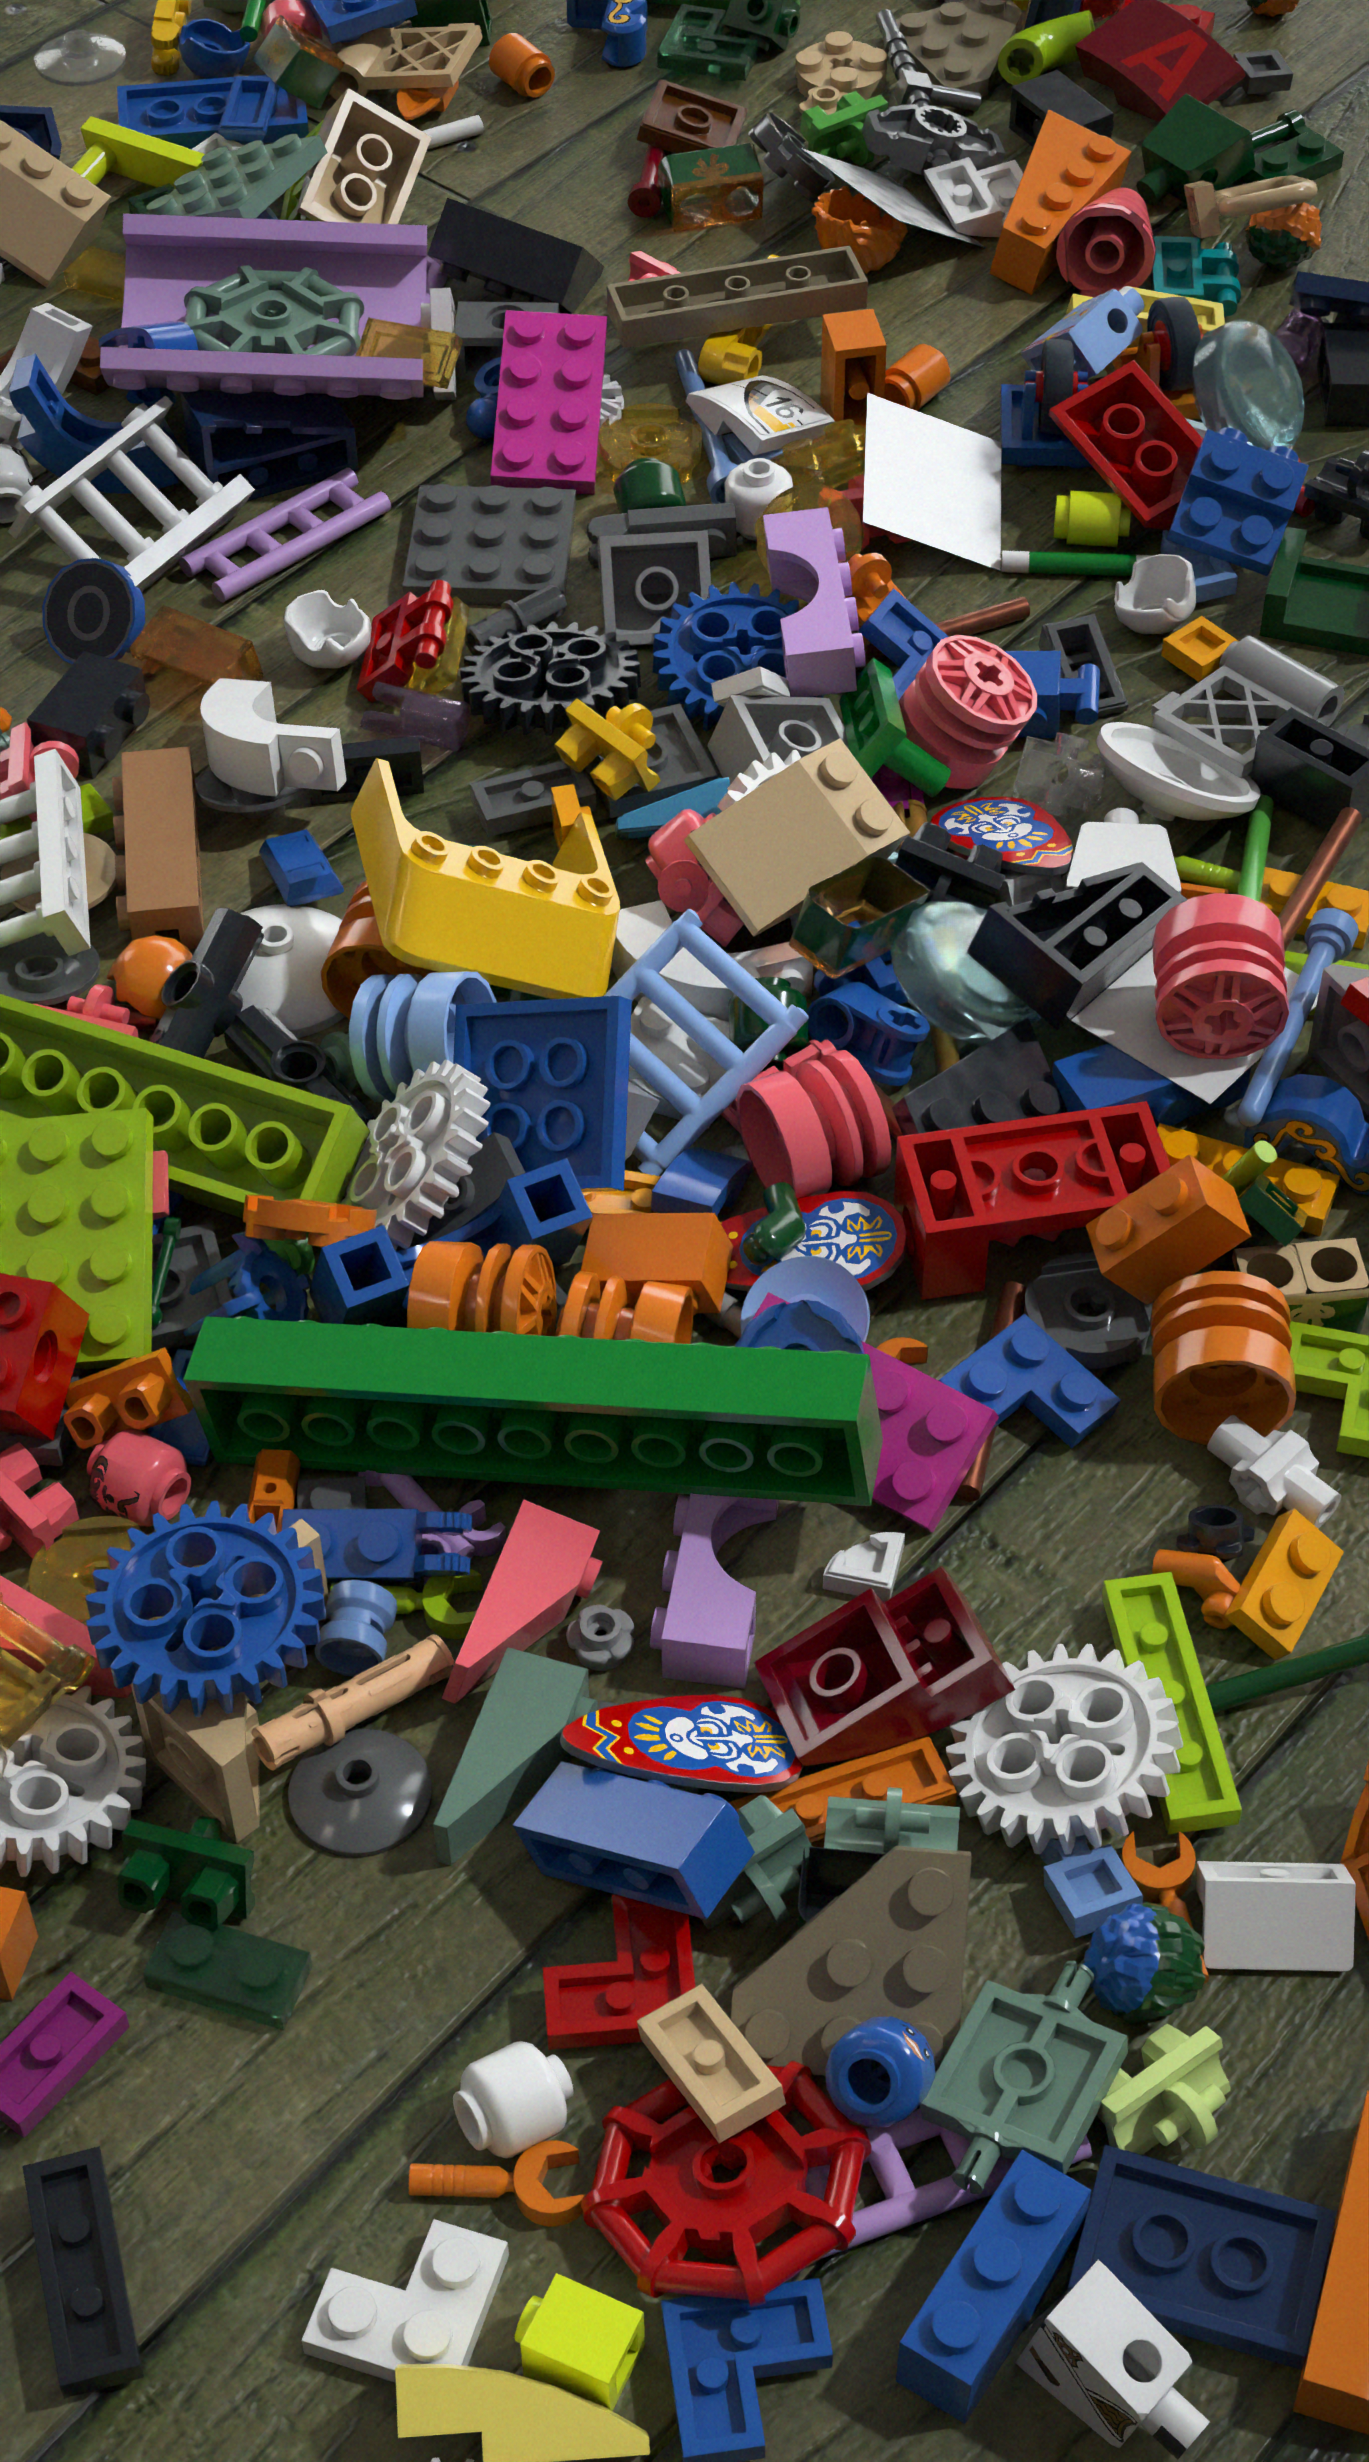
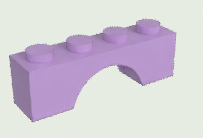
M828 507L763 515L766 556L772 592L778 589L780 594L794 596L809 603L800 611L780 619L784 666L790 697H810L857 691L855 668L865 667V651L862 633H851V631H859L855 597L845 598V596L852 595L849 563H838L846 561L842 528L832 529Z
M692 1493L690 1496H678L673 1534L682 1536L679 1551L667 1550L662 1576V1591L671 1593L668 1608H655L650 1637V1648L662 1650V1678L745 1689L755 1636L756 1592L731 1578L719 1565L715 1556L721 1546L738 1531L754 1524L776 1520L779 1500Z

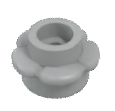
M592 1605L581 1610L578 1614V1620L572 1621L569 1624L566 1632L567 1643L570 1648L574 1649L576 1658L585 1667L597 1671L610 1670L622 1664L632 1650L634 1638L631 1636V1633L634 1631V1623L630 1616L620 1609L612 1610L605 1605ZM599 1630H604L608 1633L604 1636L595 1635Z

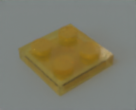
M851 419L833 422L824 427V435L813 440L805 438L792 441L782 447V454L769 460L786 469L792 477L793 485L828 491L854 477L864 474L866 425H854V421Z

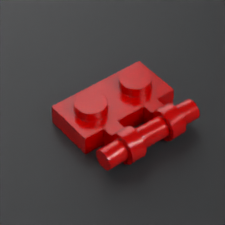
M435 580L430 584L429 591L419 598L409 592L373 617L371 639L365 651L357 691L370 702L374 703L391 690L397 692L405 687L415 671L413 662L422 669H431L436 665L437 657L444 653L447 634L443 628L451 620L454 606L453 599L450 596L451 586L444 580Z

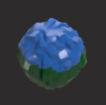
M1148 1902L1143 1904L1132 1903L1127 1905L1120 1913L1108 1916L1102 1926L1096 1928L1090 1947L1085 1951V1962L1083 1965L1094 1974V1980L1090 1987L1094 1989L1101 2008L1110 2009L1113 2015L1122 2018L1130 2025H1133L1136 2021L1154 2020L1156 2017L1173 2014L1175 2009H1180L1184 2004L1196 1999L1198 1990L1202 1989L1206 1979L1202 1972V1959L1200 1958L1205 1946L1200 1934L1196 1933L1183 1917L1171 1914L1166 1906Z

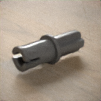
M548 585L515 603L507 600L502 603L500 611L473 625L464 627V641L474 656L473 647H489L488 637L490 636L506 639L507 629L525 633L527 632L528 624H533L538 628L563 615L567 606L566 598L556 585Z

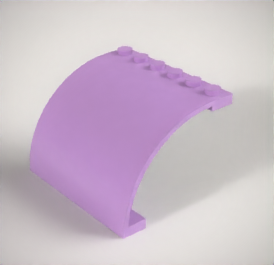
M123 213L126 264L121 328L163 322L184 323L187 310L184 304V296L191 288L196 286L207 287L237 273L238 267L250 265L253 270L300 272L305 267L318 271L320 278L343 292L357 294L364 303L365 309L364 314L359 319L358 335L361 339V347L354 356L128 348V345L101 347L100 369L107 385L126 390H139L149 387L168 388L180 392H192L199 389L221 390L234 394L259 391L274 392L288 396L314 393L343 398L356 397L358 395L381 396L387 399L423 397L425 338L422 335L421 303H426L427 226ZM211 313L208 317L216 316V314ZM337 318L326 319L328 321L339 323V320ZM223 338L217 339L228 347L232 345ZM317 344L310 345V346L304 348L303 351H305V350H307V349H309V348H311V347H313V346H315V345H317Z

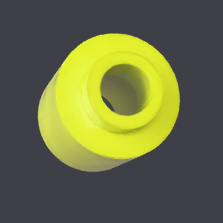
M1070 490V496H1056L1053 538L1066 539V544L1117 547L1118 536H1129L1131 511L1125 504H1121V499L1116 493Z

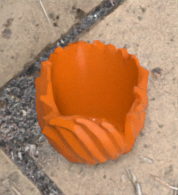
M843 186L840 190L831 189L829 193H823L818 196V202L814 203L815 207L811 210L812 214L816 216V225L814 227L817 230L821 250L850 246L864 274L871 270H880L884 264L890 262L896 256V253L900 251L903 238L908 232L906 224L896 220L888 213L881 218L879 206L869 199H864L865 196L860 192L852 197L848 186Z

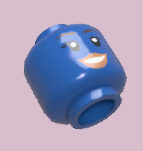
M872 2017L854 2026L831 2049L825 2068L827 2090L835 2106L849 2120L866 2127H890L905 2120L927 2097L936 2075L934 2054L926 2037L912 2024L895 2017Z

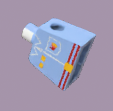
M1124 286L1119 291L1116 289L1109 290L1077 306L1020 354L1031 370L1040 371L1042 349L1045 340L1072 341L1074 348V372H1088V378L1100 373L1142 333V324L1136 316L1144 310V301L1141 295L1129 286Z

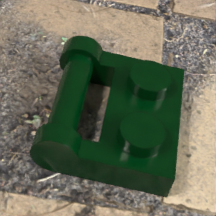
M1290 110L1279 115L1276 122L1251 132L1254 152L1281 140L1285 142L1254 155L1255 168L1240 179L1246 183H1252L1275 177L1294 175L1313 181L1342 168L1344 151L1326 140L1321 134L1307 127L1304 118L1297 110Z

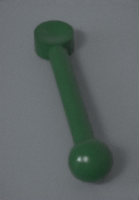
M167 1217L164 1223L163 1242L152 1280V1329L158 1327L163 1319L159 1305L175 1243H178L180 1239V1218Z

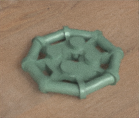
M250 265L239 266L237 273L207 287H193L184 296V304L187 309L184 323L193 330L197 339L198 350L354 356L361 347L358 329L359 319L364 314V303L357 294L343 292L320 278L318 271L305 267L300 272L253 270ZM211 313L216 314V316L208 317ZM337 318L339 320V323L328 321L326 319ZM223 338L232 345L228 347L217 339ZM317 344V345H315V346H313V347H311V348H309V349L303 351L304 348H306V347H308V346H310V345Z

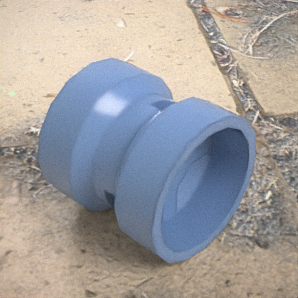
M347 1580L334 1585L329 1593L325 1608L329 1623L320 1630L321 1640L315 1646V1656L329 1670L344 1676L354 1677L385 1660L387 1641L383 1635L389 1632L394 1624L397 1600L388 1590L368 1581Z

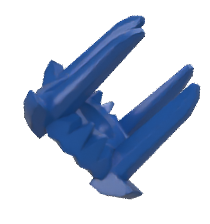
M245 1232L232 1235L240 1249L197 1275L190 1285L189 1293L193 1296L227 1278H231L228 1288L233 1289L236 1298L222 1304L221 1308L207 1315L208 1317L235 1318L246 1316L261 1320L296 1322L307 1320L309 1307L306 1291L310 1289L312 1283L309 1274L299 1276L297 1270L292 1268L286 1259L278 1256L276 1251L269 1250V1246L263 1239L247 1237ZM260 1282L270 1289L264 1295L260 1293ZM276 1304V1310L274 1311L270 1307ZM204 1318L183 1332L185 1337L199 1334Z

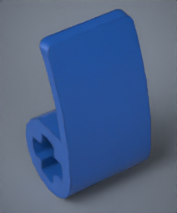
M163 322L115 329L99 339V348L128 345V348L198 350L197 339L193 330L183 322Z

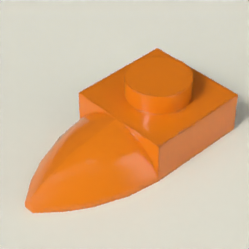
M457 80L453 87L399 88L397 94L399 112L406 121L419 118L429 112H444L459 88V81Z

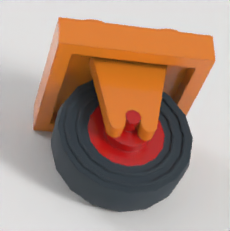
M1167 297L1155 300L1149 310L1147 332L1141 333L1138 347L1124 349L1104 368L1107 375L1134 360L1184 418L1190 420L1208 419L1212 416L1234 413L1236 394L1209 350V338L1202 334V326L1198 324L1191 303L1185 297Z

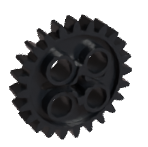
M550 622L547 629L539 630L535 625L528 624L527 632L525 633L507 629L506 639L490 636L488 637L489 647L474 646V656H465L464 667L460 668L464 705H470L471 714L473 716L483 715L484 724L486 725L501 720L502 731L510 730L517 725L522 726L523 735H528L535 728H543L546 736H551L555 727H563L567 731L572 726V723L565 709L576 699H579L606 719V714L610 708L617 706L622 710L629 705V700L637 699L638 688L641 687L637 650H630V642L628 640L617 641L615 632L599 636L598 626L590 627L585 631H579L578 623L576 622L570 624L566 629H558L556 622Z

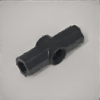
M217 908L191 960L179 965L166 980L161 992V1000L167 1008L149 1042L204 1059L213 1038L219 1037L231 1026L236 1014L241 1012L243 1007V998L237 990L265 936L261 931L263 927L250 916L240 914L230 908Z
M251 1005L237 1013L231 1026L224 1032L226 1046L254 1075L350 1105L366 1126L369 1120H376V1117L326 1068V1056L322 1049L312 1042L299 1040L268 1008L260 1009Z

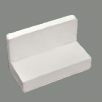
M1197 1861L1196 1891L1203 1905L1202 1941L1205 1949L1202 1956L1207 1968L1349 1971L1352 1969L1356 1883L1344 1864Z

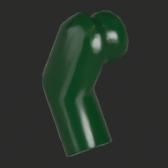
M785 1182L773 1184L764 1191L763 1200L768 1216L754 1227V1233L748 1235L743 1242L745 1255L757 1266H768L774 1258L782 1259L797 1247L805 1237L806 1227L794 1189Z

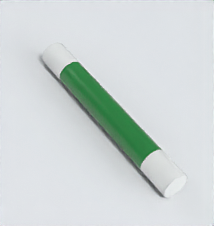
M1002 551L1001 572L1132 576L1133 565L1136 561L1155 555Z

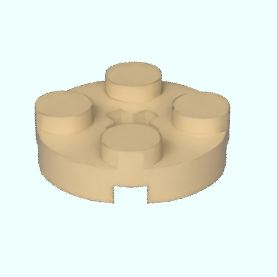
M831 32L826 35L824 42L813 44L796 54L795 74L797 87L807 98L810 89L820 86H831L838 89L839 92L848 94L856 91L865 100L880 95L885 89L887 72L886 51L874 48L866 43L853 41L852 36L847 32Z

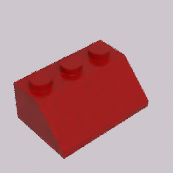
M1133 360L1050 408L1049 416L1144 527L1170 530L1203 438Z

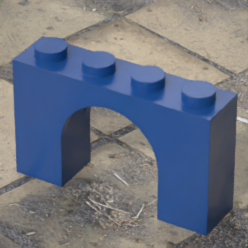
M565 1158L506 1180L498 1201L490 1210L471 1223L432 1241L472 1242L480 1246L485 1258L488 1251L497 1243L508 1244L514 1247L515 1250L523 1244L539 1245L547 1250L553 1268L570 1262L593 1216L569 1161ZM382 1225L322 1247L309 1290L321 1323L348 1325L378 1324L384 1327H398L406 1324L409 1286L414 1264L422 1247L427 1243L395 1251L386 1228Z

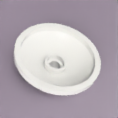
M1113 722L1102 726L1096 739L1101 758L1118 782L1129 793L1144 802L1142 808L1147 813L1159 819L1173 821L1175 816L1191 820L1205 821L1236 817L1253 810L1261 795L1259 787L1248 775L1242 779L1155 728L1133 723Z
M287 904L268 905L240 913L250 916L263 927L261 931L265 935L237 990L243 998L241 1011L251 1005L260 1009L268 1008L297 1038L320 1032L343 1019L345 1015L332 1005L322 989L320 972L339 931L342 920L330 913L302 905L293 907L287 906Z

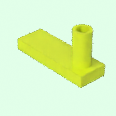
M90 116L80 128L87 151L71 169L95 186L110 171L172 192L176 189L174 182L179 177L195 171L203 165L201 159L205 154Z

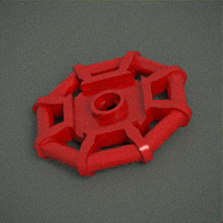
M791 2061L785 2067L766 2065L781 2083L786 2105L721 2143L716 2140L691 2105L663 2124H658V2122L688 2104V2101L670 2078L625 2107H611L602 2119L605 2135L591 2191L582 2199L581 2209L584 2222L589 2227L600 2230L636 2275L637 2288L640 2292L654 2299L661 2297L664 2293L749 2300L750 2307L766 2304L765 2295L833 2249L839 2251L847 2249L856 2236V2229L852 2224L863 2161L870 2155L872 2146L866 2129L858 2125H852L814 2083L810 2067L797 2061ZM798 2110L816 2131L800 2136L785 2119V2116L790 2111ZM639 2149L651 2153L649 2169L646 2166L644 2167L642 2177L626 2179L632 2151L636 2152ZM722 2163L729 2170L740 2165L745 2167L739 2173V2177L733 2181L726 2183L713 2182L714 2178L711 2169ZM829 2165L828 2180L824 2200L822 2201L814 2195L807 2194L805 2182L808 2168ZM649 2208L665 2226V2229L658 2235L653 2245L630 2218L631 2215ZM790 2221L795 2222L804 2229L758 2260L755 2245ZM689 2247H695L703 2255L713 2259H722L735 2254L737 2265L683 2261V2258Z

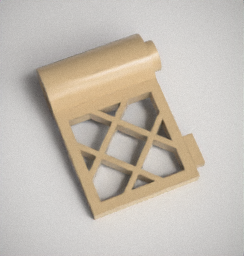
M475 23L449 24L448 27L394 29V27H380L363 33L359 39L343 43L330 63L331 66L339 69L341 72L329 94L338 100L348 88L365 98L368 92L373 89L453 87L483 38L480 26L475 25ZM406 45H412V46H410V47H408V48L402 50V48H403L404 46H406ZM444 65H447L444 70H435Z

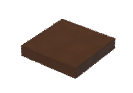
M662 79L659 80L647 108L636 140L676 154L736 145L748 109ZM711 154L710 165L717 168L722 167L723 170H726L728 164L725 162L716 164L719 155ZM700 157V159H699L698 161H699V162H702V163H705V162L702 160V158Z

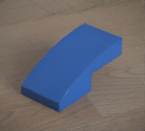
M695 1146L690 1147L674 1159L652 1190L651 1211L658 1213H715L717 1216L722 1206L732 1208L752 1172L753 1161Z

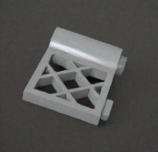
M1247 636L1241 641L1232 642L1226 648L1220 659L1219 669L1183 694L1179 695L1172 691L1153 704L1151 709V715L1154 716L1152 727L1242 779L1252 772L1257 736L1269 727L1259 726L1257 718H1274L1277 720L1292 707L1329 727L1341 709L1345 691L1339 684L1255 637ZM1224 689L1240 698L1241 701L1214 700L1213 695ZM1206 717L1208 725L1188 724L1180 718ZM1217 717L1245 718L1247 726L1219 725ZM1223 742L1251 743L1252 748L1241 755L1224 745Z

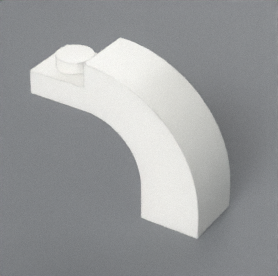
M49 303L30 310L15 351L0 375L1 444H8L19 450L24 448L17 439L22 415L15 410L9 395V386L12 384L17 359L36 354L62 395L78 364L93 327L92 325Z
M219 678L205 693L200 708L208 761L212 772L221 781L239 790L274 797L284 787L338 791L347 781L340 729L277 723L271 682Z
M662 900L620 909L611 963L618 980L672 924ZM797 940L741 953H727L754 978H783L791 983V988L797 989L805 998L812 996L813 952ZM683 947L658 974L701 1014L729 1022V1000L734 993ZM641 992L635 1000L639 1002L641 997L646 996Z

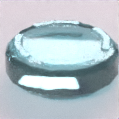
M1241 318L1205 333L1195 350L1192 384L1194 401L1206 429L1217 432L1223 427L1235 428L1247 436L1248 444L1265 450H1268L1271 446H1284L1293 449L1301 434L1305 405L1302 381L1293 359L1281 341L1259 324Z
M930 901L911 913L895 936L890 948L893 971L908 1002L935 1028L940 1029L952 1038L982 1047L1027 1017L1033 1028L1042 1017L966 953L987 910L964 902Z

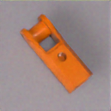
M262 1449L256 1455L247 1506L250 1523L252 1524L269 1512L274 1514L277 1533L282 1531L283 1509H294L301 1462L298 1456L291 1450Z

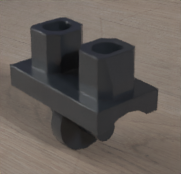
M1364 450L1355 462L1343 457L1339 460L1330 457L1320 473L1314 479H1309L1305 484L1304 497L1315 501V518L1330 525L1341 524L1348 515L1361 519L1359 532L1363 538L1368 540L1369 450Z
M927 821L922 824L913 837L907 836L904 839L895 863L897 867L930 891L924 902L928 906L922 920L934 924L940 909L962 918L964 912H968L983 919L989 906L994 905L1005 878L1004 875L1000 874L1003 859L1002 853L981 844L973 846L968 860L946 852L952 836L946 829Z

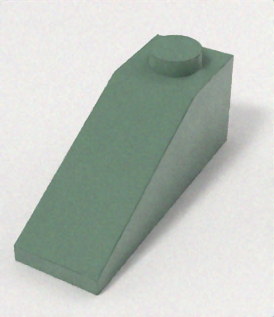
M507 1647L433 1823L438 1862L450 1866L453 1865L536 1793L561 1761L569 1762L571 1754L566 1752L560 1744L563 1729L579 1717L598 1709V1701L589 1698L587 1668Z

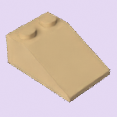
M348 88L326 113L318 135H320L328 153L306 172L297 212L313 221L398 224L432 137Z
M841 738L795 761L688 834L684 842L754 937L800 912L808 889L812 885L867 858L881 857L888 859L910 832ZM864 874L841 880L824 889L811 900L816 902L815 898L820 896V901L824 898V893L826 895L829 891L827 894L829 896L832 894L833 888L837 887L836 892L840 889V884H844L842 887L844 888L848 882L849 884L851 881L855 882V879L862 878Z

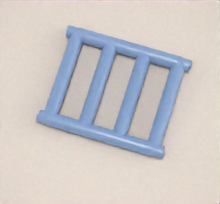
M687 909L604 995L622 996L633 1001L642 992L727 1071L700 1098L630 1032L629 1065L684 1116L659 1144L644 1131L632 1152L642 1162L638 1167L642 1173L661 1176L674 1159L700 1137L737 1097L740 1086L751 1082L809 1019L803 1009L793 1004L789 1008L784 1006L700 929L703 923L700 921L698 914L692 909ZM683 947L769 1025L744 1053L658 974Z

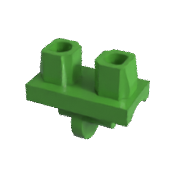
M854 91L841 97L837 102L836 112L828 115L818 106L805 110L801 117L800 132L809 142L808 150L833 159L850 156L857 165L870 163L874 159L875 153L868 150L861 130L867 113L877 109L879 112L886 111L888 109V102L881 95L865 100Z

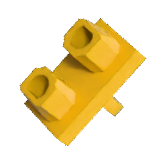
M579 699L573 701L565 709L572 726L554 746L563 762L577 773L581 772L596 756L600 755L603 757L604 760L590 772V775L595 784L607 796L616 801L636 783L650 792L661 781L658 774L647 767L648 753L646 749L654 745L656 736L650 732L653 716L646 707L639 703L627 705L622 710L614 706L608 710L606 719Z

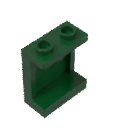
M1286 527L1265 594L1259 636L1369 656V568L1305 557L1303 552L1307 530Z

